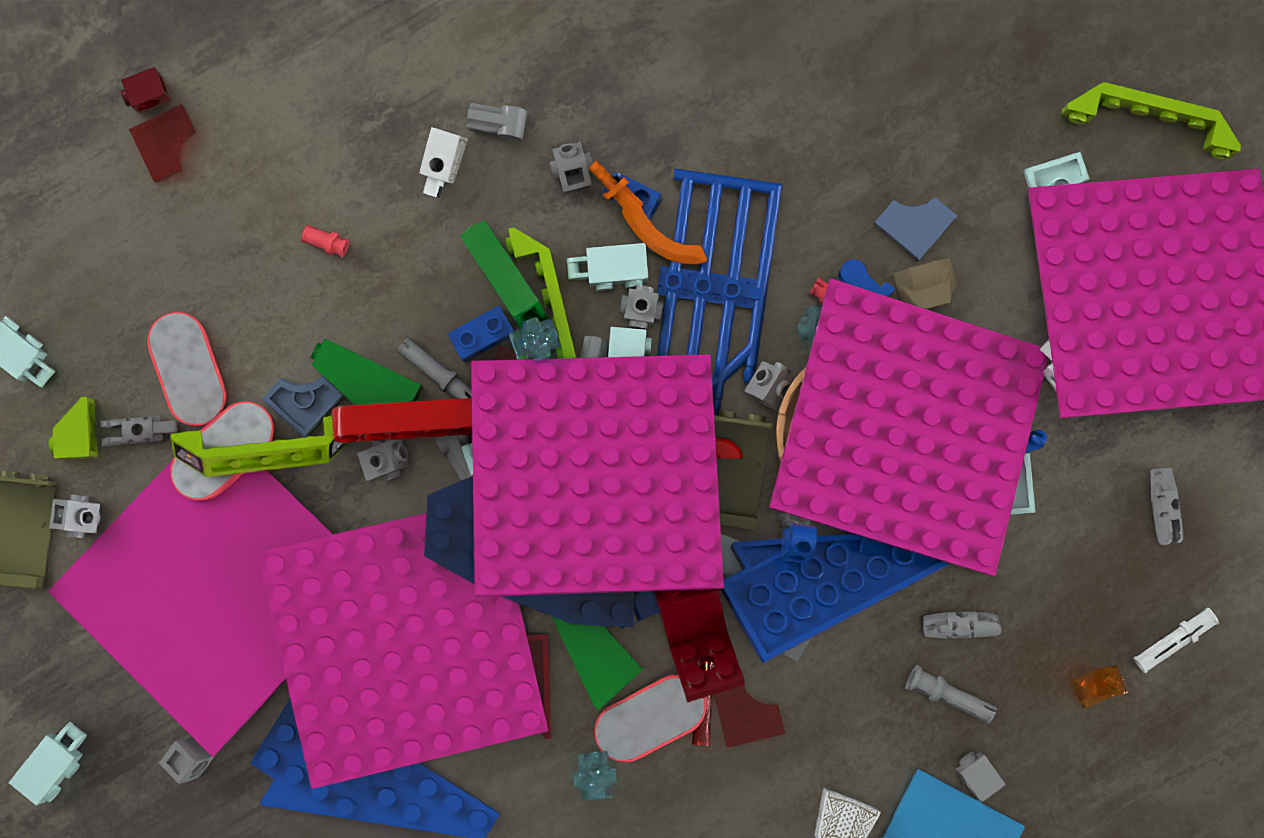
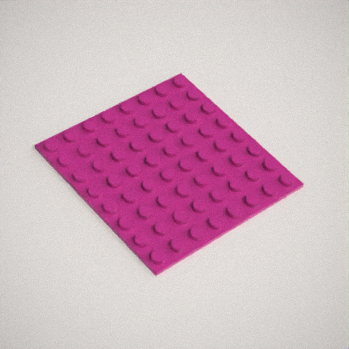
M1260 168L1028 188L1060 419L1264 401V191Z
M832 278L829 279L769 508L986 575L996 576L1042 386L1043 371L1046 369L1048 357L1039 350L1040 346Z
M711 354L471 361L475 597L724 588Z
M171 461L48 592L214 757L286 679L257 552L333 535V533L268 470L244 473L216 498L197 501L184 497L175 489L170 477Z
M426 513L257 552L312 789L548 731L520 605L500 596L475 597V585L424 557Z

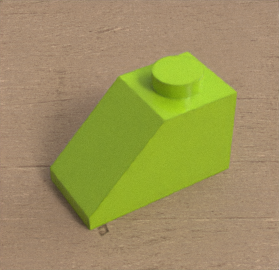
M81 397L52 429L53 436L49 438V449L51 454L54 455V459L98 458L95 399Z

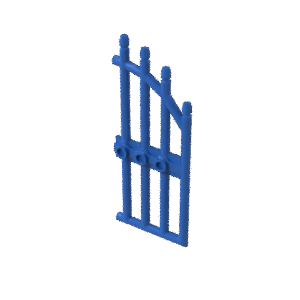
M675 169L673 180L682 181L673 239L675 242L685 244L693 183L711 185L702 245L707 262L700 264L699 271L682 269V263L670 261V267L661 266L657 293L660 296H665L657 356H669L677 298L695 300L687 355H699L706 302L723 304L714 376H712L714 414H718L719 409H721L720 401L723 397L724 383L744 364L746 366L743 375L744 382L749 383L756 372L755 367H757L782 184ZM723 187L740 189L728 275L710 273ZM752 191L769 194L757 279L740 277ZM735 306L751 308L753 312L748 345L727 364Z

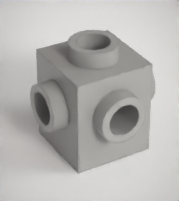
M581 142L567 143L552 149L555 161L549 162L553 178H560L563 192L592 185L588 168L593 164L590 152H583Z
M637 285L636 289L629 288L628 296L622 295L619 312L625 313L624 322H628L629 327L646 330L647 326L653 327L654 319L660 320L663 302L658 301L659 294L653 293L654 288ZM638 301L646 302L647 308L640 311L636 308V303Z
M762 361L744 391L759 403L779 412L782 400L794 380L789 375L791 370L778 362L773 366Z
M401 439L372 441L373 447L357 453L366 481L384 478V481L387 482L401 477L400 471L411 467L408 460V451Z
M71 495L70 500L53 499L49 528L66 530V536L84 538L85 532L97 533V526L101 519L100 504L89 503V496Z

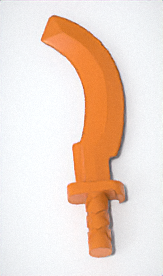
M597 160L588 168L610 190L602 195L607 200L613 197L623 207L621 212L626 222L637 237L653 252L665 259L682 264H701L707 262V257L701 245H687L675 242L656 229L642 209L643 202L626 186L629 181L625 177L617 183Z

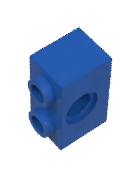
M500 305L447 335L461 360L466 363L516 334Z

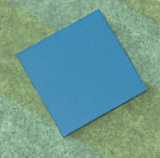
M917 768L881 838H1020L1025 826Z

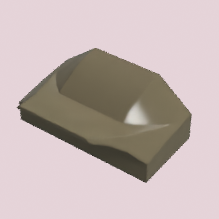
M950 258L928 262L892 274L899 301L924 309L950 303L953 290L958 287Z

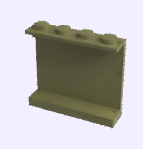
M719 409V413L714 414L715 436L732 440L740 447L743 459L716 458L720 525L756 530L759 498L772 423L766 422V416L748 414V419L736 417L737 412Z
M0 471V585L34 589L45 588L52 532L49 526L53 499H56L57 482L48 481V475L30 474L29 479L18 478L19 472Z

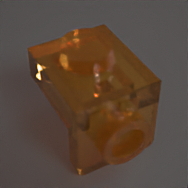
M1116 665L1097 668L1072 679L1082 708L1091 707L1111 697L1122 696L1127 693L1123 677Z

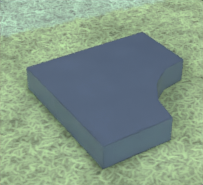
M936 197L928 203L916 207L905 206L893 200L874 224L919 261L954 221L957 215Z
M324 376L313 383L305 385L292 384L281 377L262 400L305 438L317 429L323 422V417H327L331 410L336 408L346 396Z

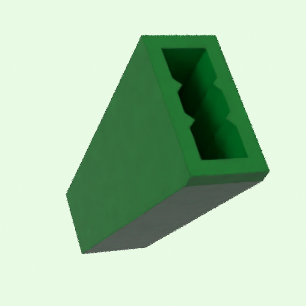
M483 220L480 223L469 226L460 237L524 336L528 337L548 324L549 319L539 300L486 221Z
M325 338L322 344L318 343L315 346L311 355V359L314 360L312 366L355 405L414 402L418 400L424 388L421 384Z
M551 616L597 710L604 706L643 670L641 665L605 626L574 625Z

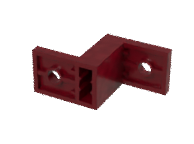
M719 589L654 591L663 630L687 703L744 686V677L727 631ZM707 661L715 664L711 670L704 671L699 668L702 663Z

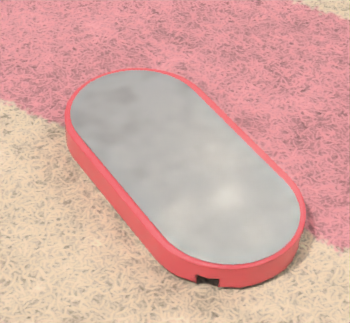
M171 312L161 316L150 328L147 344L168 407L174 417L180 422L192 426H205L224 410L228 400L227 388L207 331L200 321L187 313Z
M242 401L228 406L201 431L204 449L218 446L226 447L247 443L271 442L275 439L276 428L272 415L264 407L254 402ZM175 457L170 467V477L175 489L184 497L197 501L216 498L244 474L206 477Z
M678 674L667 675L608 706L599 715L595 724L597 745L612 760L618 762L638 760L695 730L701 724L706 714L707 697L687 703Z

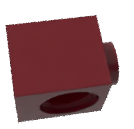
M155 67L121 79L124 89L121 90L122 98L127 107L131 106L138 113L171 101L162 75Z

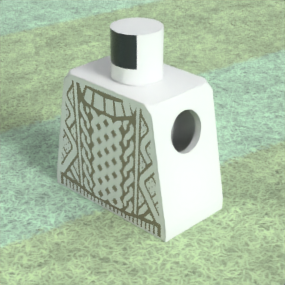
M431 127L420 168V174L428 176L423 193L440 198L444 182H454L467 144V138ZM442 160L444 168L438 172L436 165Z
M824 787L815 837L867 838L881 811L876 807Z

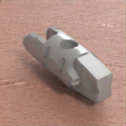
M161 415L100 420V428L112 429L114 427H122L123 436L105 437L101 439V447L162 442L163 435L178 433V422L161 421ZM142 425L143 431L140 435H137L136 429Z
M1172 468L1153 469L1150 471V494L1158 543L1160 545H1168L1170 542L1180 543L1184 540L1178 489Z
M944 612L923 617L925 637L944 639L993 637L1003 631L999 623V617L994 612Z

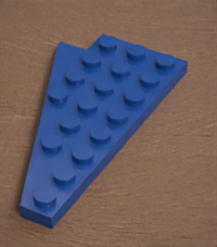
M856 534L817 536L815 551L807 564L780 561L782 539L739 541L732 543L730 548L743 570L724 579V588L721 591L762 664L951 563Z
M291 698L250 761L251 765L274 779L260 802L263 806L467 838H486L500 815L499 811L421 762L312 789Z

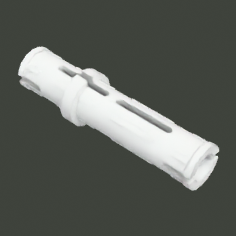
M1207 607L1188 622L1182 621L1179 623V628L1138 656H1135L1134 661L1142 672L1146 674L1151 668L1170 657L1188 643L1198 641V636L1214 625L1219 624V620L1213 611Z

